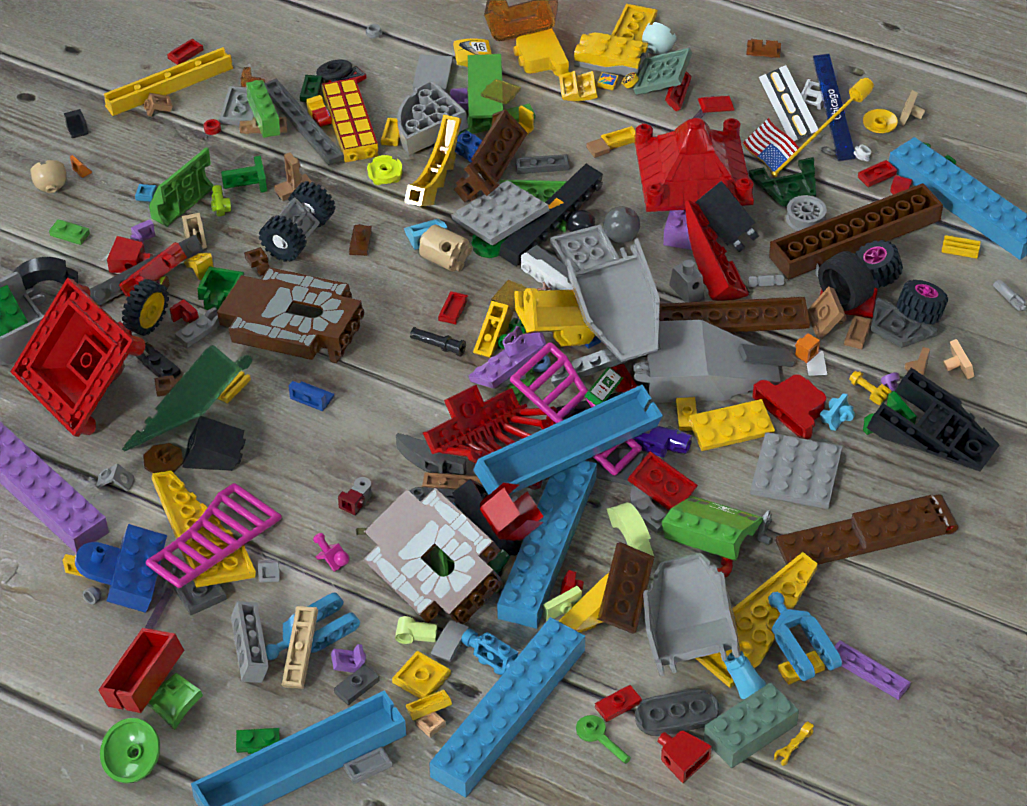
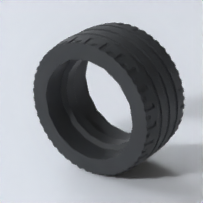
M849 251L838 253L826 260L818 269V279L822 291L824 292L828 287L834 288L843 311L857 308L870 299L874 293L875 287L872 274L863 260Z

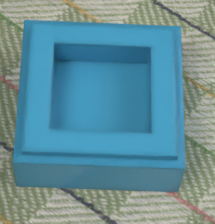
M139 184L135 199L137 201L151 202L157 186Z

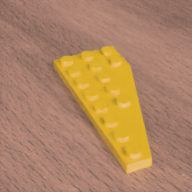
M172 471L152 473L153 484L177 539L201 517L208 507L204 503L200 504L196 499L197 496L193 492L190 493L185 488V484ZM212 514L208 521L234 538L233 533L229 529L226 530L221 525V521ZM203 526L197 531L222 550L229 546ZM192 538L185 542L207 559L215 555ZM243 545L193 579L197 588L255 578L256 571ZM181 550L187 565L193 569L201 565Z
M804 552L733 608L740 651L748 658L754 669L760 665L775 640L772 627L780 616L778 609L769 604L768 597L773 592L781 593L784 596L786 608L793 610L817 570L818 564ZM732 649L726 651L727 656L732 653ZM720 652L695 658L729 688L735 685L727 670V666L722 661Z

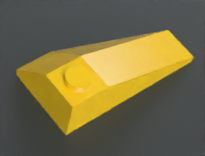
M609 573L587 592L559 622L579 633L595 628L597 624L603 623L597 620Z

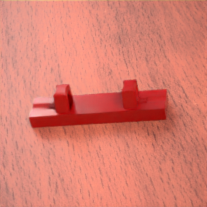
M175 242L120 283L119 286L125 296L130 297V291H134V286L138 285L140 281L150 279L156 282L185 260L187 256L179 243Z

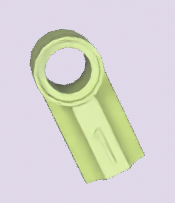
M408 616L400 617L398 619L395 639L402 644H410L413 640L436 642L438 624L416 622L415 619Z

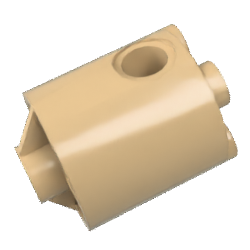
M435 224L422 234L419 254L422 258L445 269L460 272L464 268V262L467 256L471 254L473 247L467 238Z

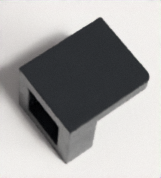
M81 109L64 113L66 127L71 138L88 134L86 120Z

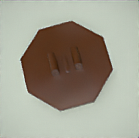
M171 443L153 445L143 454L144 468L151 473L172 471L174 473L183 464L182 449Z

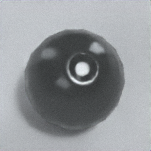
M625 206L615 207L606 214L603 222L604 232L614 242H629L639 232V216L631 208Z

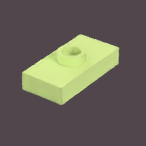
M576 586L543 604V617L546 621L550 617L555 619L562 614H566L582 598L581 589Z

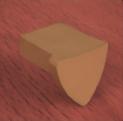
M923 347L919 359L905 363V369L909 371L912 367L924 376L930 349Z

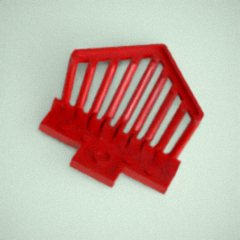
M473 385L445 399L444 402L451 418L423 432V435L432 454L440 452L442 454L468 457L469 461L476 463L479 458L502 448L495 442L493 436L507 446L515 442L503 434L501 429L522 439L532 435L510 425L509 422L541 427L542 430L556 423L548 416L543 420L522 417L546 414L540 408H527V404L519 405L512 388L483 401L477 385ZM550 407L552 410L558 413L556 407ZM543 480L528 486V488L532 490L540 489Z

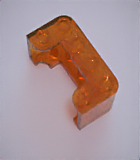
M487 0L484 16L492 37L496 41H505L553 28L556 23L558 0H531L508 6L507 0Z

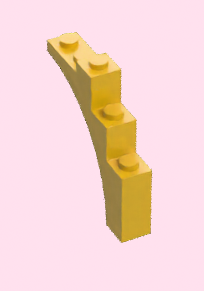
M443 114L433 152L418 179L408 185L405 203L417 206L434 205L437 188L444 187L447 170H453L457 154L455 149L462 118Z

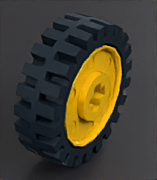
M144 279L138 285H135L134 291H130V297L127 296V303H124L123 306L125 310L122 311V315H124L122 321H124L123 325L125 328L142 336L153 332L155 327L160 325L159 321L162 322V316L166 314L165 308H168L167 302L169 297L167 296L169 292L167 288L150 279Z

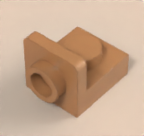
M150 93L148 99L144 102V109H146L148 116H152L154 109L171 112L173 107L169 96Z

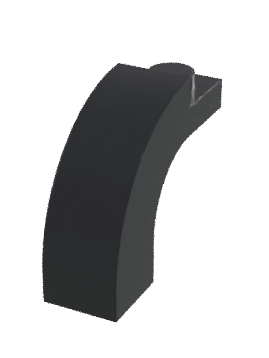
M34 258L22 263L14 270V272H18L21 275L25 290L33 288L39 282L48 280L64 284L66 279L70 278L78 283V271L66 267V260L60 258Z

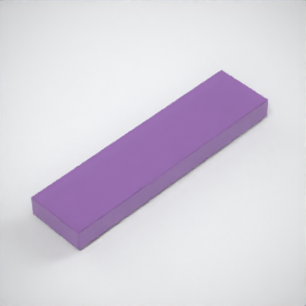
M839 640L834 646L841 657L842 667L897 700L910 687L911 682Z

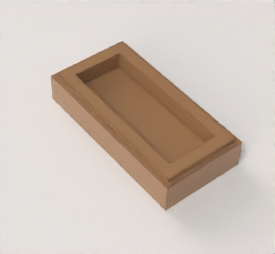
M854 315L844 345L863 349L872 325V319Z

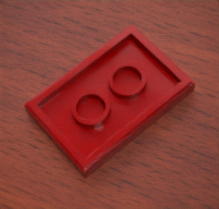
M651 451L627 480L669 511L672 507L689 498L698 487L696 483Z

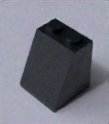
M200 416L188 438L182 467L187 469L233 471L235 465L240 464L243 453H240V451L243 449L246 441L243 438L245 430Z

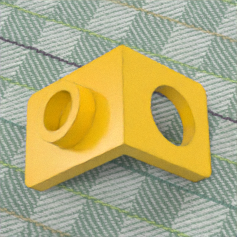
M520 106L518 123L528 134L534 130V113Z

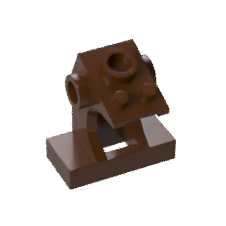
M476 158L464 168L469 177L459 179L455 183L457 187L454 188V191L464 203L468 200L472 202L479 196L477 194L478 191L482 190L488 196L499 184Z

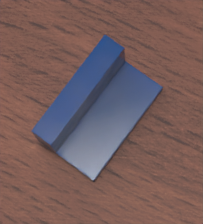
M292 381L289 385L290 399L320 411H324L334 397L333 393L302 381L300 384Z

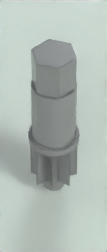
M1000 279L995 281L993 287L1018 311H1025L1027 309V302L1018 293H1015Z

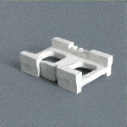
M808 79L801 92V96L805 103L815 105L817 109L821 110L823 100L827 97L830 90L829 84L825 85ZM815 85L822 87L821 91L811 90V87ZM813 96L816 97L817 100L815 102L806 100V97Z

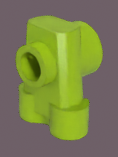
M221 185L213 186L211 208L212 211H216L217 216L221 217L225 215V212H231L230 198H223Z

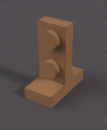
M291 152L284 154L287 181L274 186L275 192L282 201L287 200L300 183L309 181L310 184L312 182L306 173L300 174V162Z

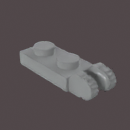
M215 307L209 309L205 315H202L176 332L175 339L188 348L220 326L217 315L218 310Z

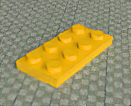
M762 399L689 416V422L701 451L761 438L767 432H775Z

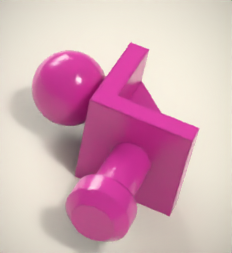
M318 533L314 536L313 541L315 544L318 543L322 551L315 557L317 560L325 559L333 572L349 562V555L342 549L339 543L328 545L324 539L325 535Z

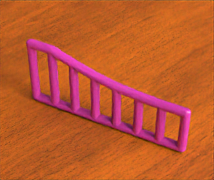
M551 342L547 343L510 377V382L555 423L563 421V418L585 398V394L588 392L568 357ZM549 352L554 354L558 360L529 387L520 380ZM564 365L569 376L543 400L540 399L534 392ZM574 382L580 392L556 413L548 405ZM585 398L587 402L590 404L591 408L596 406L587 398ZM633 438L625 441L632 449L615 466L606 458L619 445L593 456V458L615 476L641 452L642 446Z
M233 483L216 495L201 517L186 532L147 559L146 565L175 587L182 588L280 521L282 516L245 489ZM235 492L270 516V518L266 521L261 520L228 496ZM223 502L257 527L250 531L217 507ZM213 514L243 536L235 540L208 521V519ZM203 526L229 546L222 550L197 531ZM192 538L215 555L207 559L185 542ZM179 548L201 565L193 569L173 555L172 552ZM165 558L186 573V575L179 579L159 565L158 562Z

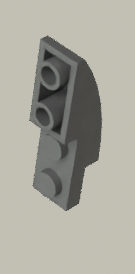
M401 433L396 434L397 449L415 466L428 473L466 475V459L440 452L432 454L426 440Z

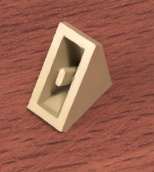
M200 213L182 216L185 238L196 235L202 248H207Z

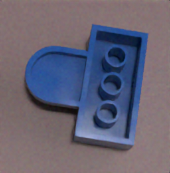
M128 524L120 548L99 542L86 543L77 551L75 566L84 577L110 585L107 602L146 613L152 600L158 573L146 565V560L164 549L167 535Z

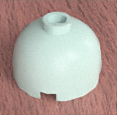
M654 22L653 25L647 24L642 35V41L648 43L649 53L665 54L671 50L677 38L675 34L672 35L670 33V28Z

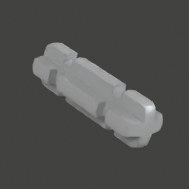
M782 274L776 275V277L774 275H760L757 278L756 276L748 277V285L750 287H757V285L759 287L774 286V284L776 286L784 285V275Z

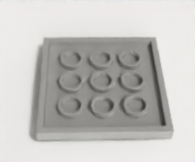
M507 180L501 183L488 196L483 195L473 200L467 206L458 209L451 216L454 222L490 245H494L549 211V207L545 202Z
M765 433L750 494L829 509L842 446L775 433Z

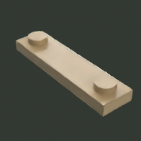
M296 607L282 686L285 688L304 689L318 615L317 607Z

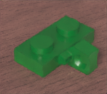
M279 728L236 730L237 753L248 752V754H253L280 741Z

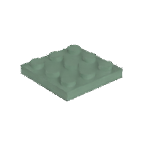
M686 48L645 58L638 76L639 80L633 89L635 94H646L650 91L680 85L692 56L691 49Z

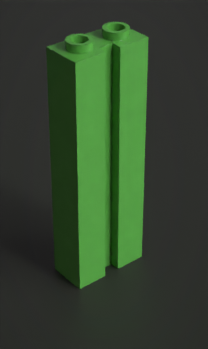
M501 54L468 55L469 130L483 129V126L488 125L491 128L492 115L503 110Z

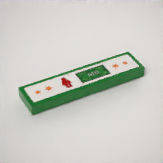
M607 367L585 394V398L595 405L605 402L622 381L623 377L610 367Z

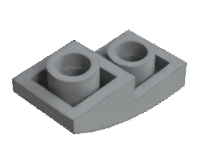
M450 620L439 636L431 652L432 656L451 663L458 647L463 644L461 642L462 635L470 628Z

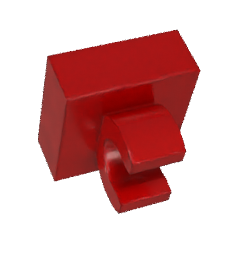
M568 570L561 582L560 595L576 586L581 590L583 589L584 582L575 580L576 572Z

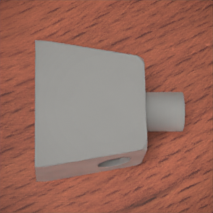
M685 260L683 263L675 266L672 269L669 286L684 302L704 300L703 276L694 267V262Z

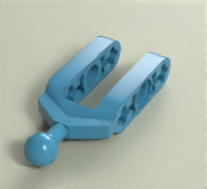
M773 592L768 597L769 604L780 612V616L772 627V632L775 635L777 644L802 681H806L815 677L812 663L789 630V628L799 624L825 666L829 670L841 667L842 660L838 651L816 618L807 611L787 609L784 605V596L781 593Z
M331 593L307 607H317V623L340 610L344 601L337 593ZM352 612L347 613L315 631L310 653H316L354 632L360 625L358 617ZM295 613L288 621L283 623V641L276 645L268 644L265 646L267 660H275L279 652L286 648L289 649Z

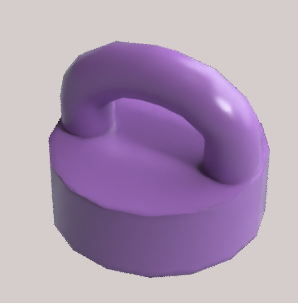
M894 372L882 377L881 383L888 386L891 391H896L898 387L897 382L901 380L899 373Z

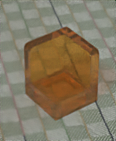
M244 67L240 77L241 87H246L247 82L254 80H263L265 83V79L252 77L251 67Z

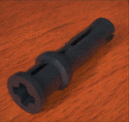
M413 327L410 334H413L410 335L411 339L440 347L444 352L450 351L456 353L459 357L465 352L466 341L464 340L458 341L452 339L449 335L443 337Z

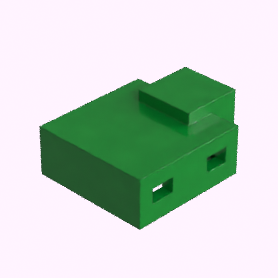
M209 266L197 288L198 300H204V309L209 310L215 307L218 310L240 276H244V272Z

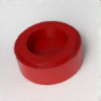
M216 119L207 120L203 125L204 132L208 135H216L221 131V124Z

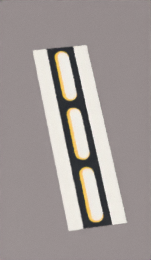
M786 65L759 77L786 134L793 141L818 130Z

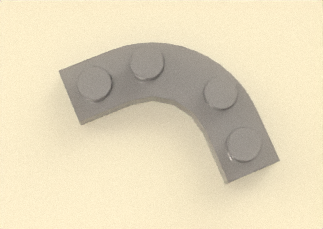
M633 485L630 494L631 504L637 509L645 525L658 534L663 530L662 520L666 514L652 503L650 496Z

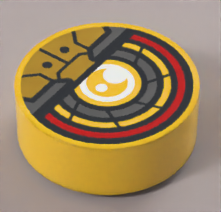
M631 72L623 78L622 84L625 88H631L638 82L639 77L635 72Z

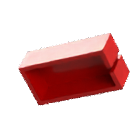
M147 628L140 630L98 689L108 707L122 710L125 708L127 711L142 713L185 651L176 634Z

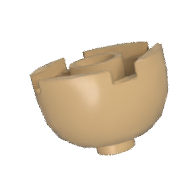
M47 160L46 164L41 165L39 162L32 166L30 170L33 184L41 191L54 193L65 184L66 169L62 162Z

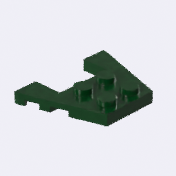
M814 157L798 160V166L802 173L770 179L764 167L749 170V177L782 207L787 206L793 198L808 195L816 197Z

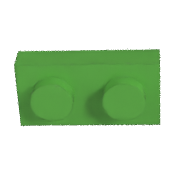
M58 219L50 228L49 234L50 236L82 245L89 236L90 231L89 228Z

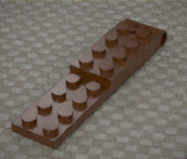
M805 297L662 303L659 305V321L703 320L735 335V332L810 329Z
M938 494L852 513V519L776 536V544L786 565L802 552L820 565L936 536L950 535L956 532L959 527L944 497Z

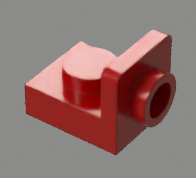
M185 299L174 304L169 309L173 322L182 318L185 322L192 323L199 318L198 310Z

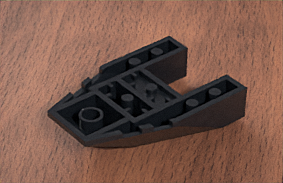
M912 367L902 378L895 393L921 409L925 414L915 425L882 403L866 427L884 440L981 472L1000 446L984 427L982 429L975 421V416L971 412L969 414L962 407V402Z

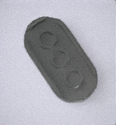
M691 689L644 699L636 708L635 722L642 732L651 736H660L664 732L673 734L680 731L700 729L718 717L719 703L714 695L705 693V690Z

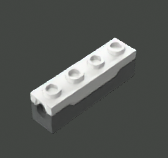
M536 245L521 255V269L534 277L536 281L542 284L545 282L548 288L551 287L552 290H573L567 266L541 247Z

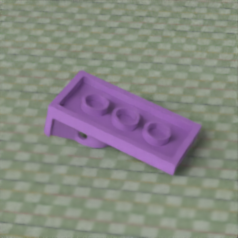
M516 326L513 332H510L503 340L505 349L496 356L491 357L488 362L477 367L474 372L468 375L470 381L493 389L515 374L546 345L543 333L523 334L521 328Z

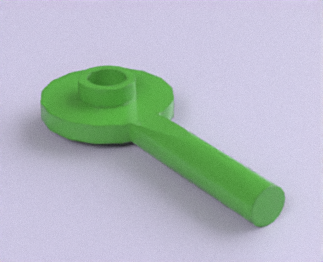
M587 715L580 718L576 724V733L579 738L588 742L598 740L623 763L627 764L630 761L631 757L605 735V722L600 717Z

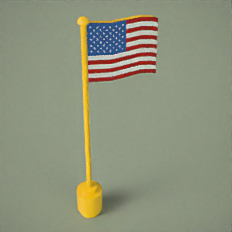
M869 78L860 79L849 90L850 99L800 148L788 135L778 129L769 118L743 144L752 155L770 169L772 177L775 178L852 101L862 102L872 92L874 84Z

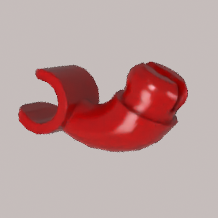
M721 556V565L723 567L717 568V571L724 573L726 578L732 572L733 560Z

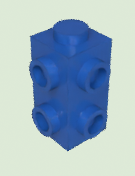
M466 130L458 136L455 152L471 163L473 162L471 158L482 140Z

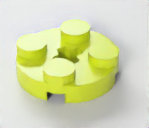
M377 156L367 166L368 176L375 185L397 183L401 180L403 173L402 163L399 159L397 161L392 159V156Z

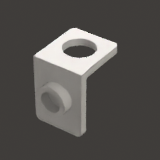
M117 463L110 468H105L100 473L96 487L100 488L114 481L125 491H128L134 476ZM121 473L127 478L126 484L120 479Z

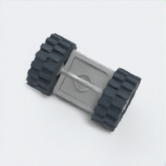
M309 181L300 183L288 198L289 202L279 215L272 216L259 231V240H262L261 245L266 247V252H271L270 255L272 257L275 255L276 259H282L283 262L295 260L306 247V239L313 230L324 225L334 214L336 206H334V200H331V194H327L326 189H321V185L318 184L316 186L315 182L310 184Z

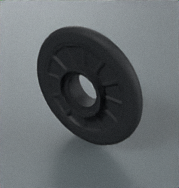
M332 60L322 64L317 69L316 74L322 76L323 80L339 79L352 70V64L347 60Z

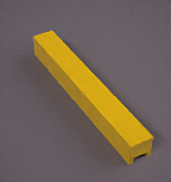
M222 47L104 93L105 107L112 116L143 105L150 93L168 95L233 69L231 55H228L225 52V48Z

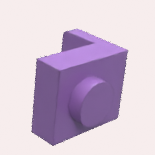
M467 88L451 89V98L464 110H469Z
M150 219L131 227L132 235L130 238L132 240L143 243V241L155 237L154 224Z
M357 644L353 651L334 648L331 652L333 668L337 671L354 673L366 661V654L363 652L361 644Z

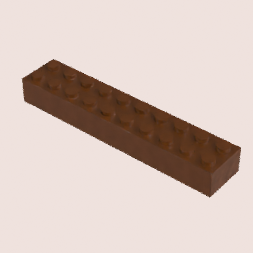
M922 183L770 241L769 258L789 280L816 269L817 264L820 267L826 260L843 251L855 254L866 243H872L875 240H884L886 242L941 221L943 204Z

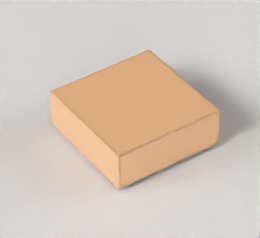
M436 712L418 718L416 725L427 736L432 737L446 726V721Z

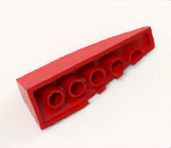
M687 200L685 208L689 240L698 270L703 276V283L708 289L709 297L714 301L736 300L747 297L749 293L734 262L728 261L725 256L727 251L724 246L721 247L716 241L718 236L715 231L707 226L710 223L698 204Z

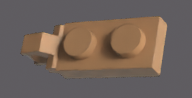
M255 117L250 121H240V133L262 134ZM279 117L280 133L287 132V117Z

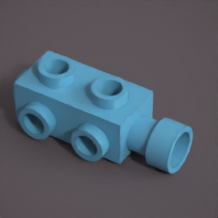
M467 629L461 638L463 644L474 648L473 655L478 657V661L481 664H488L493 667L494 672L498 675H503L518 657L519 652L488 632L479 636L474 630Z

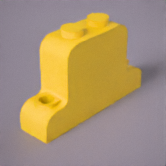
M549 21L540 23L535 33L516 38V46L513 47L514 54L518 56L519 65L523 67L526 73L532 74L552 70L556 76L569 73V62Z

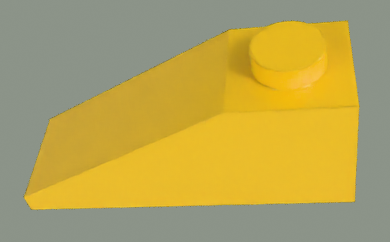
M491 301L473 351L474 354L488 358L492 357L498 347L499 337L507 332L509 322L514 313L509 305Z

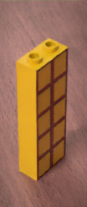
M356 78L322 84L323 97L332 118V125L340 150L344 154V162L377 157L378 143Z

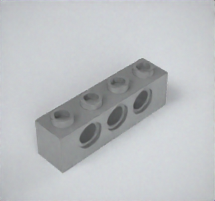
M237 601L231 615L241 681L262 683L269 666L257 602Z

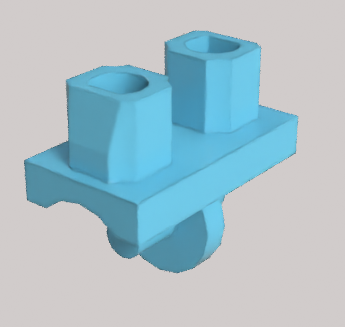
M842 394L839 399L832 398L829 401L830 411L823 410L820 413L822 423L829 424L830 430L836 431L845 420L851 421L855 417L854 408L847 401L848 394Z

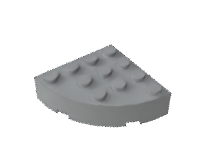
M432 79L420 84L414 89V93L407 95L398 110L397 121L400 141L408 155L436 143L443 114L462 118L459 132L468 128L466 111Z

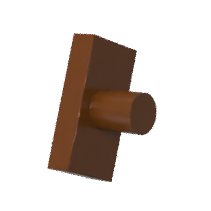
M354 225L349 255H368L372 226Z

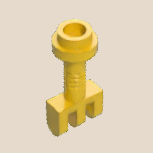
M854 371L849 378L851 384L854 386L859 384L872 393L869 399L877 405H881L892 391L883 384L878 388L862 378V372Z

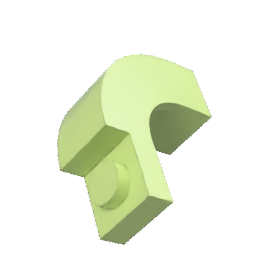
M629 502L608 508L607 512L612 527L620 529L627 545L654 556L649 542L651 537L637 509Z

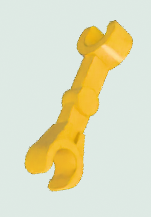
M807 721L802 726L799 734L791 739L787 746L775 752L774 760L776 761L780 756L784 757L781 765L785 766L791 753L799 747V744L806 737L809 738L813 734L814 725Z

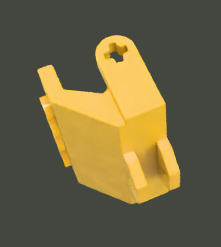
M527 288L525 291L514 292L515 310L527 333L553 332V338L561 346L589 344L596 336L584 323L573 290L538 291L536 288Z

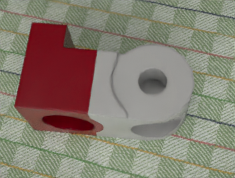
M366 477L357 478L354 486L348 493L342 491L338 496L339 508L356 516L372 495L370 479Z

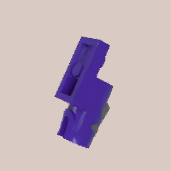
M657 426L649 434L642 433L633 439L642 446L641 451L647 453L651 451L655 455L664 458L668 450L687 454L691 447L692 434L677 430L671 426L666 428Z

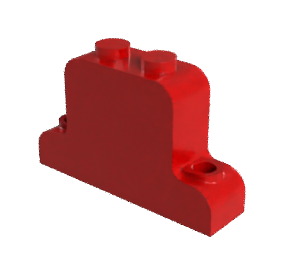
M799 374L789 377L778 385H773L767 380H760L753 385L752 398L755 400L762 399L766 410L799 438L809 440L812 437L813 427H815L814 420L820 417V413L825 410L826 395L823 391L816 388L810 380Z

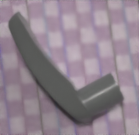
M767 510L763 515V521L758 528L757 540L768 545L773 540L772 537L766 535L767 529L772 522V519H770L772 516L770 514L771 510Z

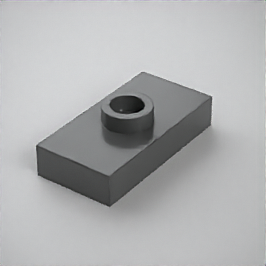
M364 664L334 688V693L347 705H350L380 681L379 676Z

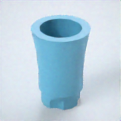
M740 651V657L735 658L733 653L727 656V660L724 663L737 687L741 699H746L766 685V682L756 672L742 651Z

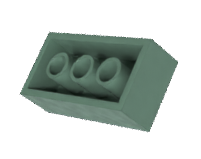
M770 682L705 725L704 741L712 746V749L733 768L795 727L798 722L799 710Z

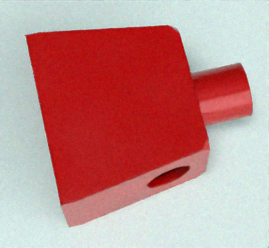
M117 236L107 258L109 272L121 273L152 257L153 254L145 253L142 242Z
M680 731L674 737L664 732L658 738L657 742L663 746L661 750L662 762L682 783L686 782L711 759L712 746L685 731Z

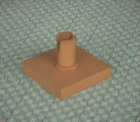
M828 287L808 309L809 320L816 337L823 339L837 323L843 324L846 320V314L843 311L835 289Z

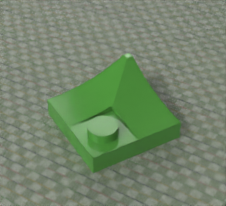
M175 673L158 688L147 705L175 730L186 713L203 694L200 689L178 673Z

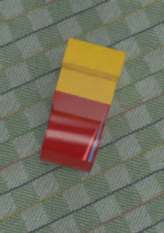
M321 95L306 99L308 114L319 127L332 124L330 112L324 105Z

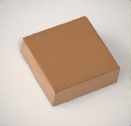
M602 138L586 143V148L594 158L610 153V147Z

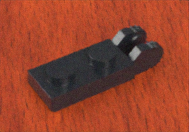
M148 342L145 343V351L149 355L146 356L143 352L140 356H136L146 368L158 377L173 375L175 378L181 374L179 367L158 350H155Z

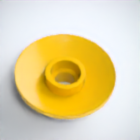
M884 109L870 110L863 117L864 126L875 133L891 132L897 127L898 123L897 117L892 112Z

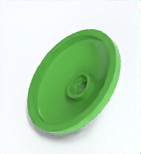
M127 718L114 724L104 736L100 748V761L106 774L113 780L121 783H134L145 778L154 769L160 754V740L156 730L148 722L138 718Z

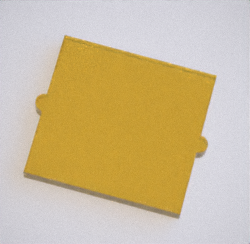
M495 79L490 85L486 86L481 96L507 105L520 92L521 87Z
M507 280L491 298V301L509 305L512 311L516 312L514 292L525 291L527 288L522 284Z

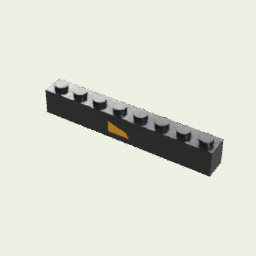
M586 163L545 202L548 204L549 211L513 232L501 244L499 256L517 267L521 263V255L534 246H539L543 241H547L550 234L559 229L562 220L567 221L574 211L579 210L585 200L588 201L591 198L593 192L598 191L602 187L603 174Z

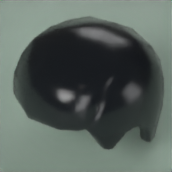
M585 210L575 211L569 217L567 229L573 232L595 226V218L590 212Z

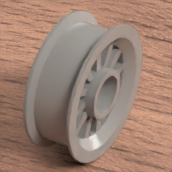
M803 195L795 197L787 205L786 221L796 231L825 221L827 211L826 205L823 201L813 196Z

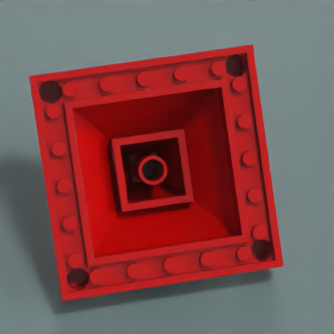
M692 118L679 125L675 131L658 136L653 135V128L650 125H638L634 135V143L646 212L686 210L685 202L687 200L695 203L720 181H723L742 206L754 205L753 181L748 177L740 139L741 123L737 119L729 118L723 122V131L710 129L704 120Z
M67 278L10 372L73 436L79 437L81 434H93L96 429V421L90 415L95 410L109 385L122 374L125 368L124 360H126L127 356H140L144 352L145 341L140 337L130 335L90 297L89 287Z

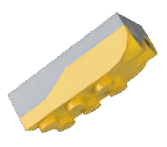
M596 32L589 33L588 35L582 34L580 43L575 48L574 66L620 76H626L631 72H635L639 76L645 58H648V43Z

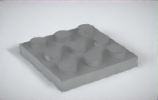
M601 224L550 237V243L560 262L567 266L566 260L570 259L574 272L580 271L577 265V261L580 260L584 269H589L620 259Z

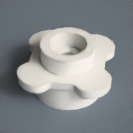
M865 145L855 147L856 151H854L856 157L859 160L868 162L871 150Z

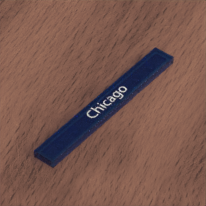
M830 54L814 55L813 64L827 119H829L843 104ZM843 110L829 123L838 161L852 160L856 156Z

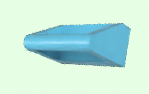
M437 218L406 227L404 230L411 245L416 250L420 247V238L424 232L435 224L448 229L445 222Z

